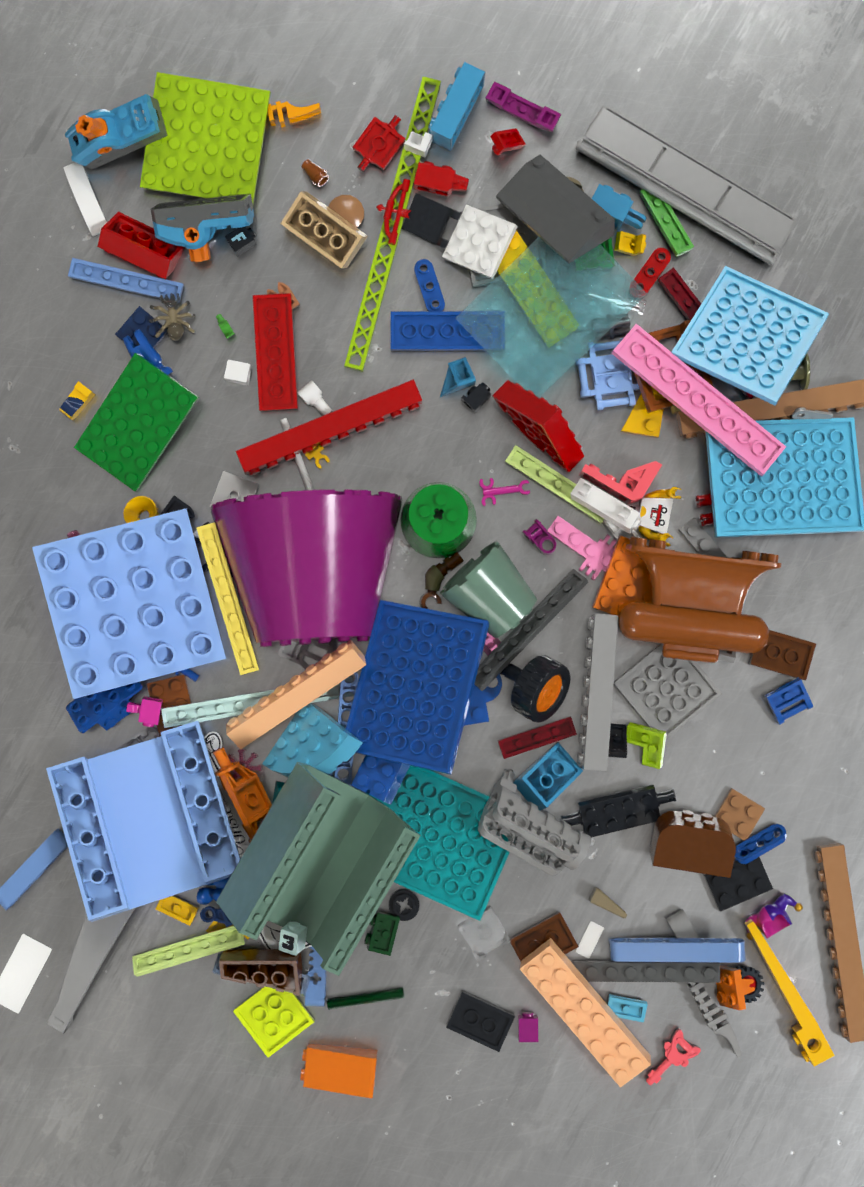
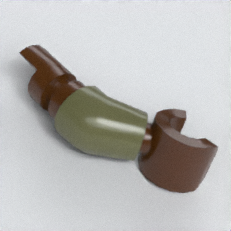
M458 552L450 558L447 556L442 560V564L432 565L425 574V589L427 592L420 597L419 605L421 608L428 609L425 604L428 597H433L437 604H442L440 596L436 593L440 590L442 580L448 574L447 571H452L464 561Z

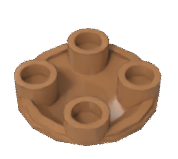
M351 195L335 197L328 206L356 228L361 225L364 219L362 203Z

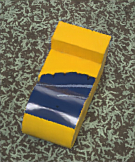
M78 381L74 386V390L61 405L59 411L69 419L74 420L96 394Z

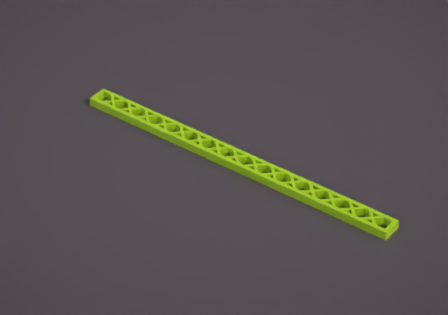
M422 77L405 141L408 140L412 131L420 135L423 133L422 136H424L425 132L428 133L441 81ZM425 83L436 86L435 90L428 95L424 90ZM427 101L430 109L422 113L419 105ZM422 119L425 127L417 130L414 124ZM404 147L391 194L398 184H402L400 176L408 173L411 182L403 205V209H407L421 156L409 151L407 152V150H404ZM412 155L415 163L407 166L405 158ZM395 198V199H394V201H395L394 204H395V205H394L393 209H398L399 203L397 202V200H396V198ZM405 217L400 218L396 245L388 244L389 239L385 234L383 221L344 364L346 368L363 372ZM391 218L389 220V228L393 227L395 222ZM388 245L391 253L383 257L380 249ZM383 263L386 271L378 275L375 267ZM378 281L381 285V290L373 293L370 286ZM373 299L376 303V308L368 311L365 304ZM368 317L371 321V326L363 330L360 323ZM363 335L366 339V344L358 348L355 341ZM359 354L362 359L360 366L350 364L352 356Z

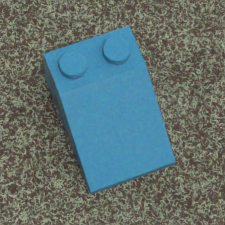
M557 742L529 766L513 783L517 785L518 791L528 802L537 805L538 810L541 811L546 809L583 770L561 744Z

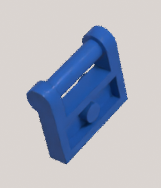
M799 677L765 695L774 718L779 725L785 723L784 720L797 713L813 708L811 699ZM803 699L802 703L786 710L783 713L780 712L786 707Z

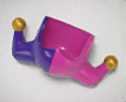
M784 893L773 904L766 905L758 913L749 916L745 922L751 919L768 939L780 930L792 925L790 917L786 912L788 905L793 906L798 912L803 909V906ZM747 929V932H748V933H747L746 937H747L749 940H752V937H751V935H750V933H749V931H748V929Z

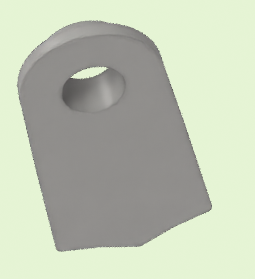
M803 407L797 408L792 414L793 419H831L833 417V413L806 410Z

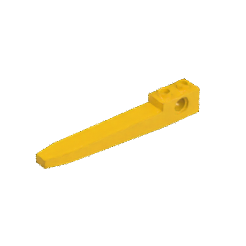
M751 919L744 923L798 1023L791 1027L794 1032L792 1037L797 1046L801 1045L804 1050L801 1052L806 1062L810 1061L815 1067L835 1056L818 1023L763 935ZM810 1039H815L812 1046H807Z

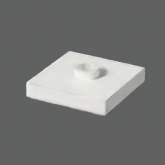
M223 471L210 507L217 502L232 498L243 502L244 497L256 495L259 484Z

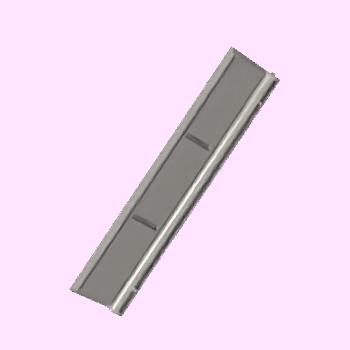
M607 106L601 107L584 136L577 141L576 150L769 265H772L777 260L776 257L797 223L796 218Z

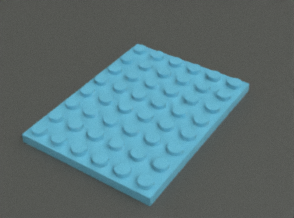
M854 418L756 421L786 446L762 477L705 431L715 538L864 531V508Z

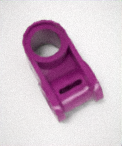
M534 520L535 523L527 530H523L522 533L543 555L553 554L556 549L555 539L539 520ZM543 542H551L553 548L549 551L544 550L542 547Z

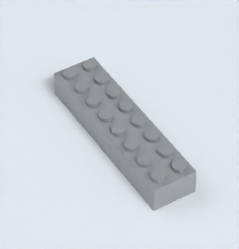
M593 614L591 618H588L587 630H590V637L586 639V649H589V656L585 657V668H588L587 676H584L583 679L586 695L582 696V706L585 707V713L581 714L580 726L584 727L583 734L580 733L579 745L582 746V753H578V764L581 765L583 770L607 772L618 615Z

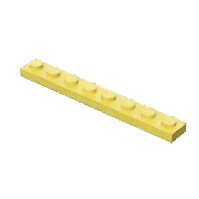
M213 522L196 527L240 675L257 671L259 667L216 524Z

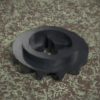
M404 889L397 891L389 900V911L391 915L399 916L400 921L411 920L419 911V900L412 891ZM408 898L407 905L410 908H405L400 912L401 905L398 902H404Z

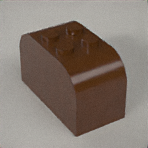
M683 810L682 812L668 811L656 820L650 846L653 866L731 878L736 845L731 830L724 820L713 817V815L708 813L694 814L689 810Z

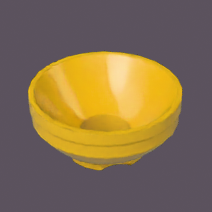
M137 496L126 504L123 517L126 523L140 520V514L144 511L149 512V518L158 516V508L150 498Z

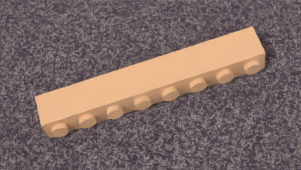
M352 640L340 644L335 651L324 655L319 662L309 665L304 672L293 676L285 685L278 686L269 696L262 697L257 704L246 708L241 715L231 718L226 724L227 736L240 750L366 666L365 656Z

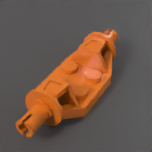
M222 747L213 752L220 766L215 775L219 776L224 790L227 791L243 823L242 827L249 836L248 842L250 843L258 830L257 822L262 818L264 820L272 804L258 775L240 765L239 761L231 762L225 748ZM235 770L242 777L235 780L230 771Z

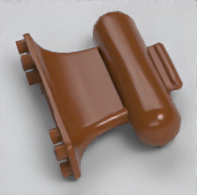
M630 538V544H626L625 549L637 554L646 564L651 578L652 600L651 603L631 602L621 610L618 618L619 628L626 638L635 641L663 644L662 654L666 658L716 663L718 661L720 650L750 654L761 651L767 645L769 628L765 621L755 615L742 614V609L747 592L756 578L766 571L781 568L782 563H778L779 555L761 553L760 556L758 552L742 551V558H727L665 549L666 541L649 539V547H647V539Z

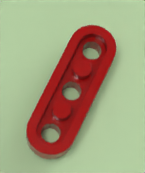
M666 248L654 250L631 282L629 291L634 298L640 299L645 297L669 264L671 254ZM663 254L665 259H659L658 255ZM647 270H653L654 274L649 275ZM642 285L643 289L638 290L636 286Z

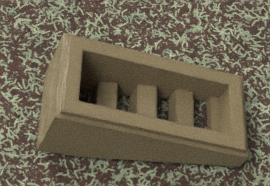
M594 887L589 898L592 904L622 918L627 917L626 912L598 887Z

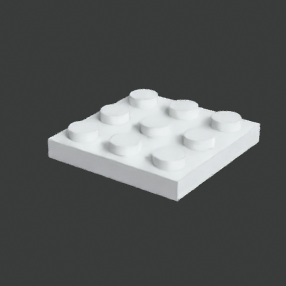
M466 204L442 257L493 279L518 226Z

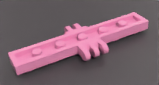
M557 516L547 530L548 533L584 557L585 561L578 570L582 572L586 566L589 567L585 574L588 576L592 570L595 571L591 579L595 580L601 570L606 572L614 551L613 546L617 540L613 539L609 545L607 541L611 536L607 534L604 540L599 539L596 542Z

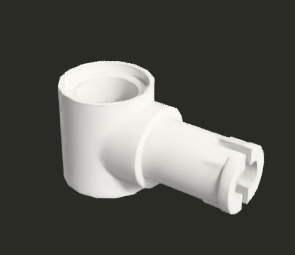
M312 380L297 392L307 405L314 406L322 416L333 411L322 398V391Z

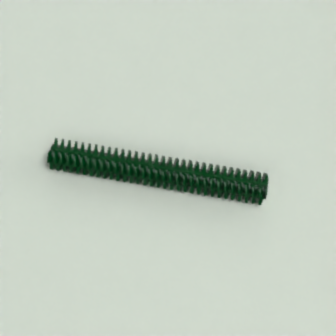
M402 987V990L401 988H397V990L395 988L392 991L391 989L390 991L385 990V992L383 990V993L378 991V993L373 992L372 994L371 992V994L366 993V995L364 993V995L361 994L360 996L359 994V996L354 995V997L349 995V998L348 996L347 998L346 996L342 997V999L337 997L335 1000L330 998V1001L328 999L326 1002L328 1009L332 1010L347 1006H359V1004L378 1003V1001L385 1002L387 1000L390 1001V999L392 1001L399 998L402 999V997L404 999L405 996Z

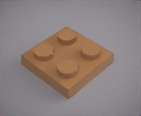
M731 788L714 817L724 820L728 824L731 833L745 841L750 836L765 808Z

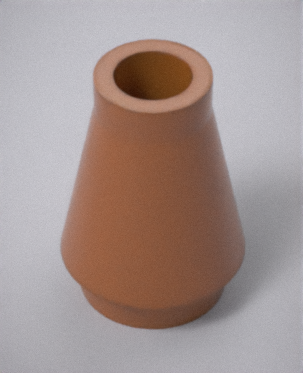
M309 159L303 162L301 167L313 185L321 187L328 181L329 175L326 170Z

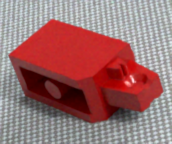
M424 161L423 163H418L414 189L448 197L452 194V191L466 192L469 179L457 175L456 170H453L450 166L443 165L439 167L434 166L432 162Z

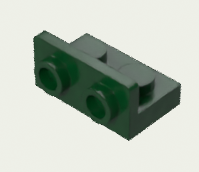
M380 910L376 911L369 923L372 926L371 931L365 937L364 944L367 945L368 951L391 956L400 921L399 916L382 913Z

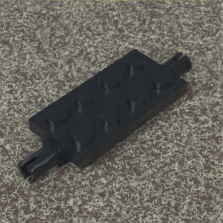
M649 785L579 802L578 813L561 816V819L571 826L583 825L584 833L592 838L656 822L660 817V804L676 801L674 789L657 793L654 785Z

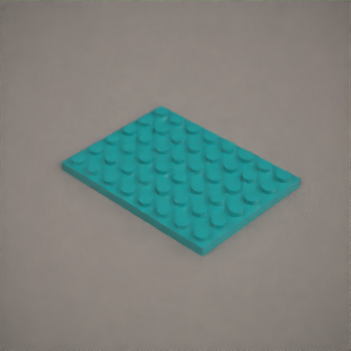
M410 766L391 805L375 798L391 808L421 835L394 883L480 921L510 853L481 836L478 831L482 812L489 796L431 770ZM501 834L502 839L508 842V838Z

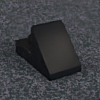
M611 724L608 757L627 758V731L625 724Z

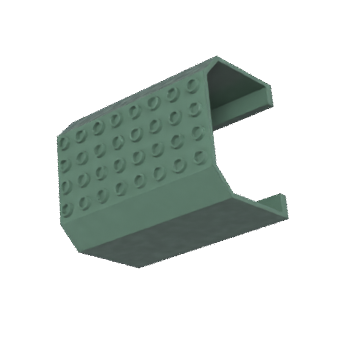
M297 762L216 902L237 931L254 940H257L267 921L282 927L290 921L306 926V941L322 957L321 968L339 976L421 835L391 808L370 795L306 763Z

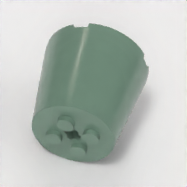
M494 541L480 551L482 554L476 560L471 558L445 584L444 590L440 594L466 616L488 620V633L494 638H498L508 630H513L519 625L520 620L532 611L537 598L500 543Z

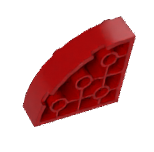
M509 380L492 395L504 413L507 412L512 418L511 422L542 453L546 451L552 457L551 460L560 467L570 472L584 457L581 450L582 446L575 440L574 432L569 429V423L563 418L562 410L554 404L552 406L545 398H539L531 390L526 391L519 383L516 382L514 384Z

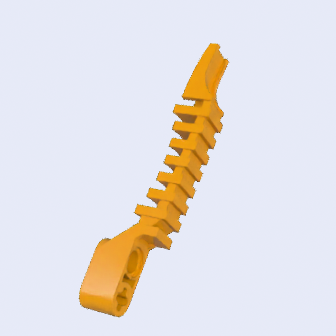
M278 101L276 105L269 104L267 117H269L271 126H276L274 115L278 114L282 128L286 127L284 112H287L289 122L292 124L320 114L321 108L319 103L306 107H296L287 101L283 103Z

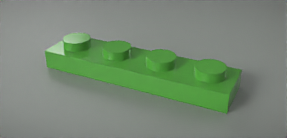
M640 190L641 198L674 255L678 257L692 250L694 245L671 206L647 191Z

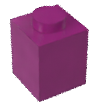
M522 1012V1015H518L519 1042H539L538 1016L534 1015V1012Z

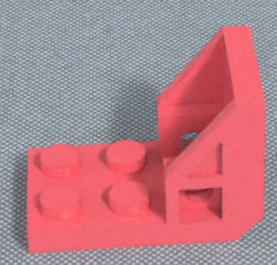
M654 461L627 470L618 483L615 477L609 474L603 475L599 472L600 469L593 464L589 466L585 464L579 476L624 503L631 504L643 498L662 464Z

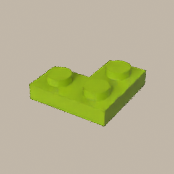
M630 722L627 725V743L643 747L642 765L660 769L663 764L666 731Z

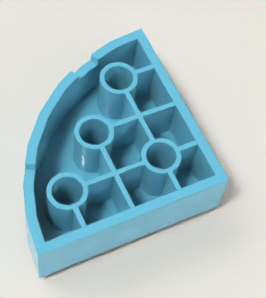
M309 703L296 712L262 764L287 778L297 762L306 763L326 774H330L343 761L347 762L363 742L320 707Z

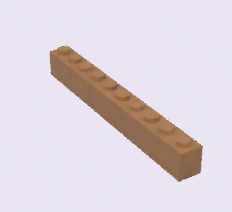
M864 379L783 393L776 406L760 398L733 403L755 421L790 420L794 411L802 407L812 411L829 412L836 410V413L847 411L848 407L853 406L855 409L864 408ZM682 411L676 414L680 437L685 436L686 439L697 437V434H705V430Z
M841 843L817 846L815 859L820 865L818 878L823 885L821 898L826 905L824 918L828 921L829 925L826 932L827 938L831 940L832 948H829V953L835 965L832 968L834 979H837L838 987H835L837 999H840L841 1005L838 1006L839 1016L843 1019L841 1032L843 1038L845 1037L850 1043L864 1041V974L845 848Z

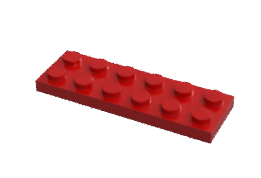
M291 293L253 295L259 411L298 409Z

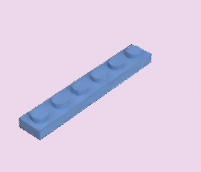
M72 258L68 273L69 278L180 303L184 288L183 283Z

